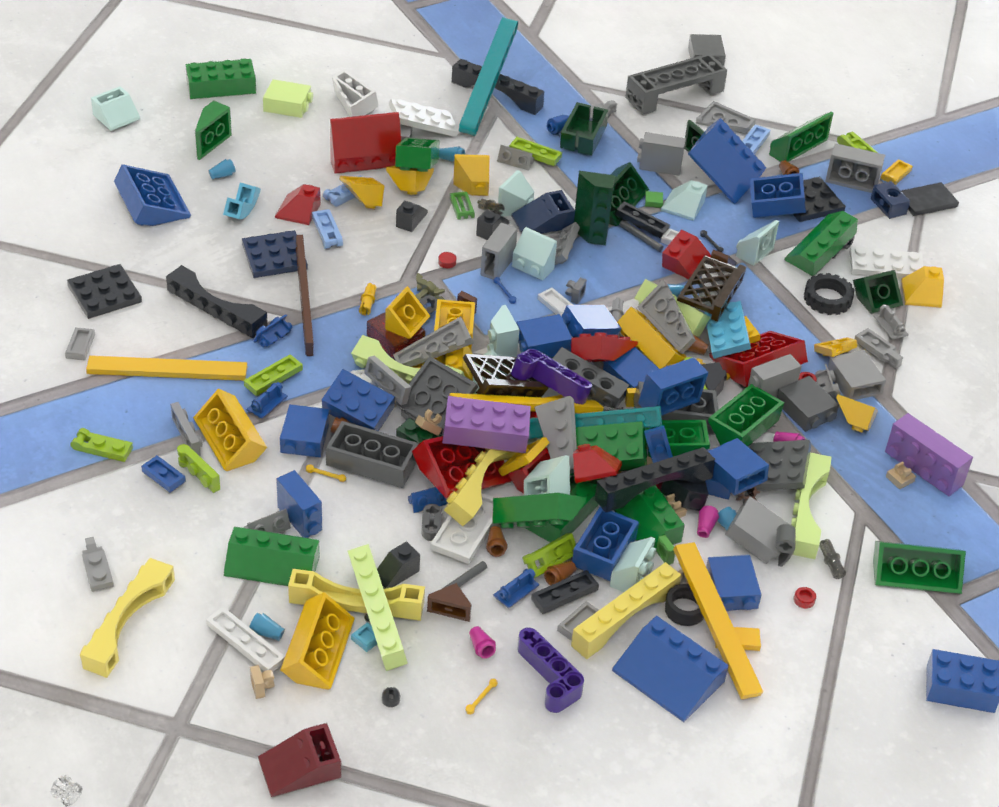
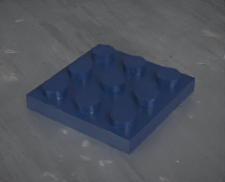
M295 230L242 238V246L253 278L298 271L296 258L297 234Z

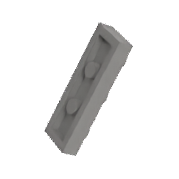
M576 222L563 228L556 246L555 265L558 263L562 264L568 259V254L573 248L574 240L577 238L580 228Z
M375 355L368 357L364 374L384 391L395 396V401L400 405L407 404L412 387Z
M179 402L170 404L172 420L183 441L201 456L200 447L203 446L200 435L195 434L193 422L188 421L185 408L182 409Z

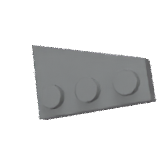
M715 101L696 118V124L710 126L721 118L732 131L747 133L755 125L756 121L752 117Z

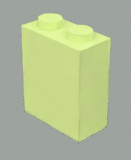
M272 79L263 96V111L302 118L304 113L308 111L309 103L313 101L311 86Z

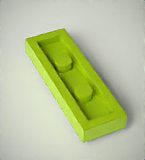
M516 137L509 145L511 148L532 153L534 160L546 163L547 165L555 166L562 158V152L520 137Z
M289 354L245 379L244 387L255 396H258L269 389L271 384L281 383L302 371L303 364Z

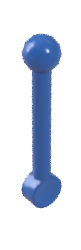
M495 277L493 279L494 283L498 284L508 296L509 302L515 304L517 298L508 292L500 282L499 277Z

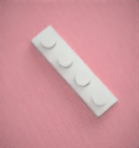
M224 607L206 619L207 626L255 665H259L263 671L272 670L274 672L283 664L285 656Z

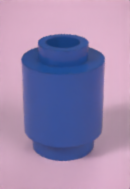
M559 115L549 118L546 125L547 130L553 135L561 133L569 116Z

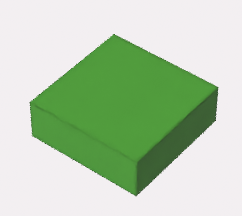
M646 191L645 206L661 208L663 206V192Z
M662 535L658 538L656 552L664 563L673 564L675 558L674 546L666 535Z

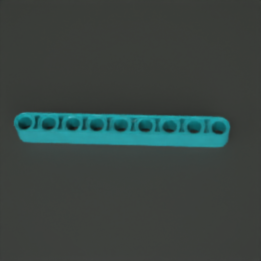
M504 17L501 18L461 118L459 132L476 136L516 35L518 21Z

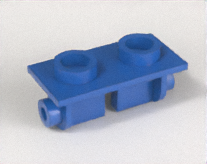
M287 314L280 318H274L267 327H260L256 331L257 335L253 342L255 343L259 340L262 347H269L278 340V337L282 338L290 333L293 327L291 323L285 321Z
M273 383L266 390V393L254 399L246 410L263 419L286 399L288 395L282 393L283 386L281 383Z
M436 487L413 492L408 496L409 504L413 506V513L423 511L424 507L428 504H436L438 506L448 504L447 498Z
M525 569L514 580L500 587V590L494 593L493 596L507 608H510L539 586V583L534 580V570Z

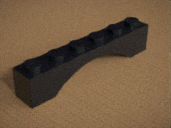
M464 59L458 60L452 66L451 82L464 88L475 85L482 66ZM499 75L495 89L510 97L521 110L536 115L543 108L545 91L525 84L522 81L512 79L509 76Z
M183 265L166 276L167 291L182 298L184 301L189 302L198 309L207 312L214 318L223 321L251 338L257 335L256 331L260 327L268 326L266 311L253 304L232 303L211 295L200 285L196 273Z
M703 447L598 480L595 501L607 513L624 507L638 494L661 482L685 480L696 484L712 479L715 458Z

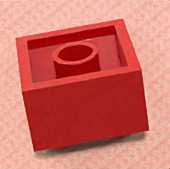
M681 229L662 252V267L690 279L703 257L711 258V254L697 236Z

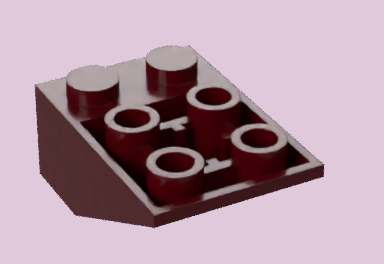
M327 723L305 728L258 756L271 797L341 778V759Z

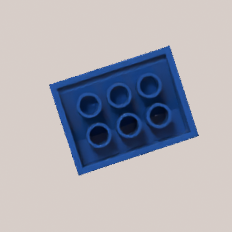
M721 118L705 130L688 153L692 160L733 204L750 188V178H759L767 168Z
M124 164L121 165L114 183L136 224L154 226L191 217V213L169 174Z
M656 615L642 628L613 666L612 671L682 722H685L725 682L729 665Z

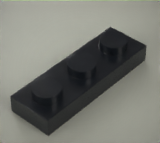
M625 201L615 213L622 220L628 221L659 238H662L670 228V224Z
M585 570L532 593L531 600L540 612L545 614L597 591L599 584L588 570Z

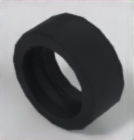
M689 584L675 585L666 596L665 612L668 618L682 626L697 625L704 619L700 608L693 611H684L674 604L675 600L683 598L692 600L698 605Z

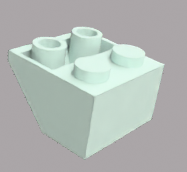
M121 86L91 97L93 115L110 131L140 119L130 95Z
M565 455L539 462L524 480V495L570 494L569 456Z
M649 537L628 544L612 571L610 587L625 592L642 580L646 574L651 573L654 563L651 561L656 553V548H654L655 538Z

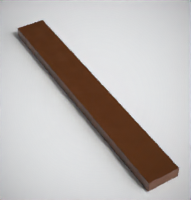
M297 235L296 258L305 355L313 356L314 342L303 235Z

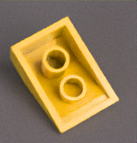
M437 299L434 331L461 317L471 338H473L475 302Z

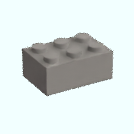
M835 143L825 182L872 193L874 185H877L879 182L885 155Z

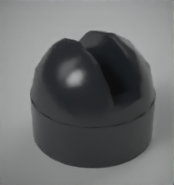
M396 687L385 688L382 693V703L387 707L397 706L400 703L399 690ZM389 694H393V699H389Z

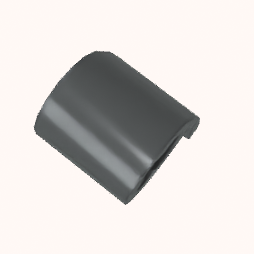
M789 524L778 526L776 532V548L781 552L778 556V566L780 567L788 562L795 550L796 529Z

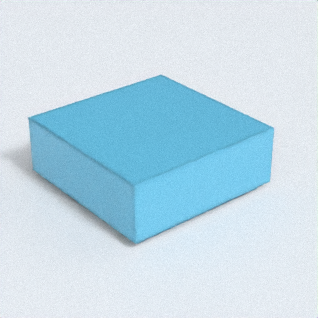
M368 622L351 634V640L366 652L377 645L372 626Z

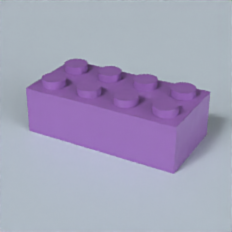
M448 396L443 443L526 453L529 438L530 406Z
M909 413L893 423L885 449L887 454L899 462L903 461L904 466L911 468L914 473L947 496H951L964 485L973 456Z

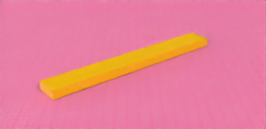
M89 356L86 372L87 374L244 381L248 365L247 362Z
M450 393L449 395L530 406V411H536L535 406L560 399ZM586 400L585 404L574 403L575 413L601 412L604 408L596 400Z
M695 542L675 545L673 549L722 659L729 665L728 672L740 699L761 696L763 689Z

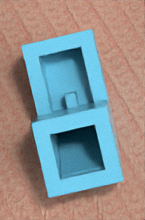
M240 182L236 199L227 197L223 215L236 219L247 217L257 202L261 188Z

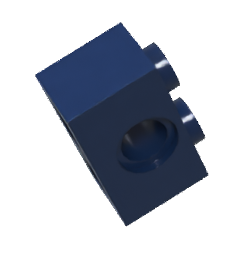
M892 181L877 184L873 187L871 200L889 219L907 215L910 200Z

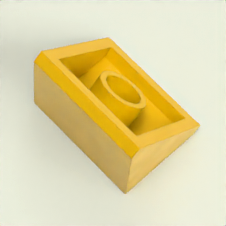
M408 286L385 309V329L410 339L428 320L430 315Z

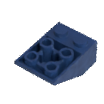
M558 190L541 195L512 213L511 216L521 233L527 227L540 234L562 230L573 224L575 210L564 192Z

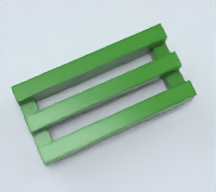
M450 193V200L457 220L461 219L462 216L464 219H468V216L475 218V212L468 193ZM461 196L464 197V200H465V203H466V205H467L468 211H466V209H465V207H464V203H463V201H462Z

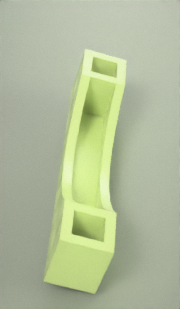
M364 335L361 336L351 352L357 366L365 368L368 357L375 355L408 384L420 370V368L405 366L387 355L378 340ZM448 366L449 368L453 369L454 371H456V372L460 373L461 375L465 376L462 370H459V369L453 368V367H451V366Z
M810 452L805 488L796 490L795 500H798V503H794L792 515H796V518L792 517L791 525L796 529V545L793 555L816 559L821 529L811 515L809 500L817 490L827 483L832 458L830 456Z
M369 544L348 550L386 671L408 664Z

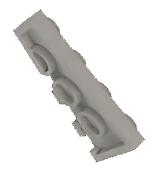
M662 280L637 308L683 355L696 340L667 283Z
M459 317L393 354L395 361L412 367L425 362L429 356L436 358L471 345L474 342L463 319Z
M567 396L535 406L543 436L550 442L547 445L550 458L569 456L570 474L574 473L573 453L577 449L574 399L571 396Z

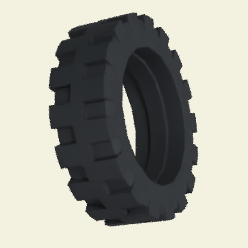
M831 273L813 275L811 279L807 280L804 291L806 304L811 306L812 310H817L821 314L827 313V315H839L841 312H847V309L851 308L854 298L852 284L847 282V279L840 278L836 274L831 275ZM831 289L843 297L840 299H827L818 295L815 291Z

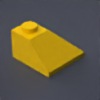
M454 154L453 185L471 196H488L490 156Z
M390 166L386 167V171L400 190L407 191V194L416 195L417 192L425 190L434 172V168L428 169L427 172L417 171V168L400 170V167Z
M339 177L340 181L366 208L375 209L376 206H382L383 184L369 177Z
M923 266L902 278L901 283L905 305L942 307L944 276L941 267Z
M837 394V401L848 424L852 425L851 429L861 433L864 430L869 431L878 410L875 407Z

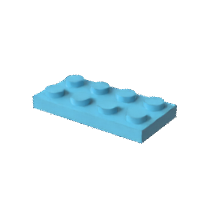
M741 301L730 302L718 322L710 318L707 323L714 359L751 349ZM705 312L706 315L712 316V314Z

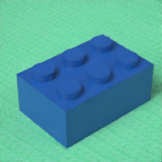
M803 173L750 178L753 218L806 213Z
M694 357L656 371H651L646 374L638 404L642 408L661 406V414L664 415L700 401L709 372Z
M345 369L341 370L321 399L322 408L329 409V414L335 418L343 417L355 425L375 431L380 430L395 407V396Z
M599 507L574 548L572 562L578 569L588 570L590 574L611 581L612 571L629 543L636 540L639 522L613 511L605 513Z
M932 649L927 663L926 701L995 713L999 704V660Z

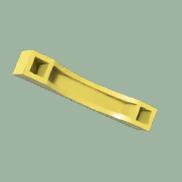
M485 448V452H480L474 460L477 463L475 465L472 464L465 472L467 475L466 479L462 478L456 485L458 490L456 492L453 491L446 499L448 504L444 511L460 525L464 526L468 523L483 504L481 496L482 480L488 466L500 460H508L517 452Z
M149 558L146 564L140 567L136 578L129 582L123 596L117 599L113 610L106 614L103 624L94 631L90 642L82 648L80 658L83 669L106 678L109 676L119 662L117 644L123 626L132 614L143 605L166 594L175 581L174 567L172 565Z
M665 562L573 629L571 646L584 658H590L602 649L612 635L634 614L651 604L664 603L669 590L675 585L680 584L681 574Z
M292 570L288 585L289 603L304 605L306 600L325 592L346 611L367 613L360 589L334 583L313 571ZM400 584L384 589L393 617L421 621L425 586Z

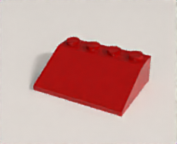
M399 112L330 119V154L334 174L395 166L396 145L401 142Z
M773 331L760 334V341L750 343L751 349L715 359L712 353H709L710 358L715 363L720 362L722 369L730 375L734 382L742 384L744 387H748L753 367L789 354L800 365L808 362L805 340Z
M443 436L423 440L412 450V453L420 471L445 498H448L453 491L456 492L458 490L456 485L462 478L466 479L467 475L465 472L469 467L477 463L474 461L480 452H485L486 449L443 443ZM504 460L491 463L484 473L481 490L512 482L508 474L501 476L498 471L505 463Z

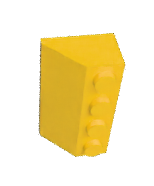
M630 307L618 320L617 323L621 327L620 333L625 337H630L632 341H638V345L635 347L638 350L640 349L643 352L642 354L659 369L679 363L687 357L685 354L682 355L650 320L635 308Z
M217 389L193 417L225 471L255 462L267 448L236 396L221 389Z
M325 592L306 600L280 671L297 684L327 690L331 689L355 618Z

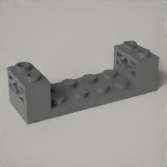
M709 53L628 75L625 98L643 115L656 111L659 94L699 84L707 93L715 95L724 92L727 69Z

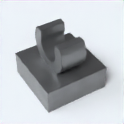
M579 278L577 282L573 280L567 282L566 286L570 288L566 290L565 294L572 296V303L579 304L585 295L586 279Z

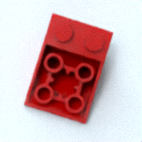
M601 332L595 333V336L579 334V337L571 338V352L588 362L614 361L638 345V341H632L630 337L606 336V333Z

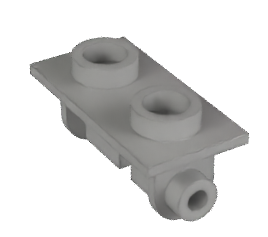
M500 145L497 161L529 170L530 164L534 162V157H532V153Z
M882 305L880 313L873 315L892 340L909 335L905 331L904 323L897 316H894L890 306Z
M825 364L826 370H818L815 374L817 384L833 399L837 400V394L840 395L841 393L838 384H833L836 381L833 370L829 371L827 364Z
M284 509L253 522H248L244 528L280 533L290 529L291 526L287 509Z

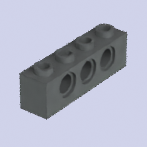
M563 347L553 357V360L591 382L592 388L588 395L589 398L596 400L611 410H616L625 398L629 384Z

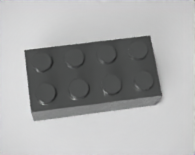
M638 381L633 398L634 408H642L638 404L644 384L641 381ZM703 389L699 402L662 415V420H706L708 435H714L708 419L719 410L716 391Z
M342 421L326 447V465L403 488L416 465L412 450L419 443Z

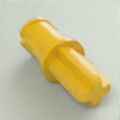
M368 283L364 294L361 295L360 299L362 302L359 307V313L366 316V313L367 315L371 313L372 304L375 303L376 299L374 296L377 288L375 284Z

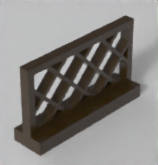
M704 256L680 292L677 301L712 314L711 320L718 322L741 285L746 266L740 264L738 268H734ZM705 264L711 265L713 268H706ZM726 271L731 274L724 275L722 272ZM717 272V274L719 275L712 277L710 273ZM705 274L707 278H700L699 275ZM722 281L724 284L717 285L716 282ZM704 283H711L712 286L706 287ZM697 284L700 286V288L695 289L692 287V285ZM716 291L717 295H711L709 292ZM698 293H704L705 296L699 297ZM685 295H692L694 298H688ZM709 301L711 306L705 305L703 302Z
M465 354L463 357L479 386L476 394L542 398L549 389L548 386L533 377L528 380L514 378L511 375V371L516 357Z

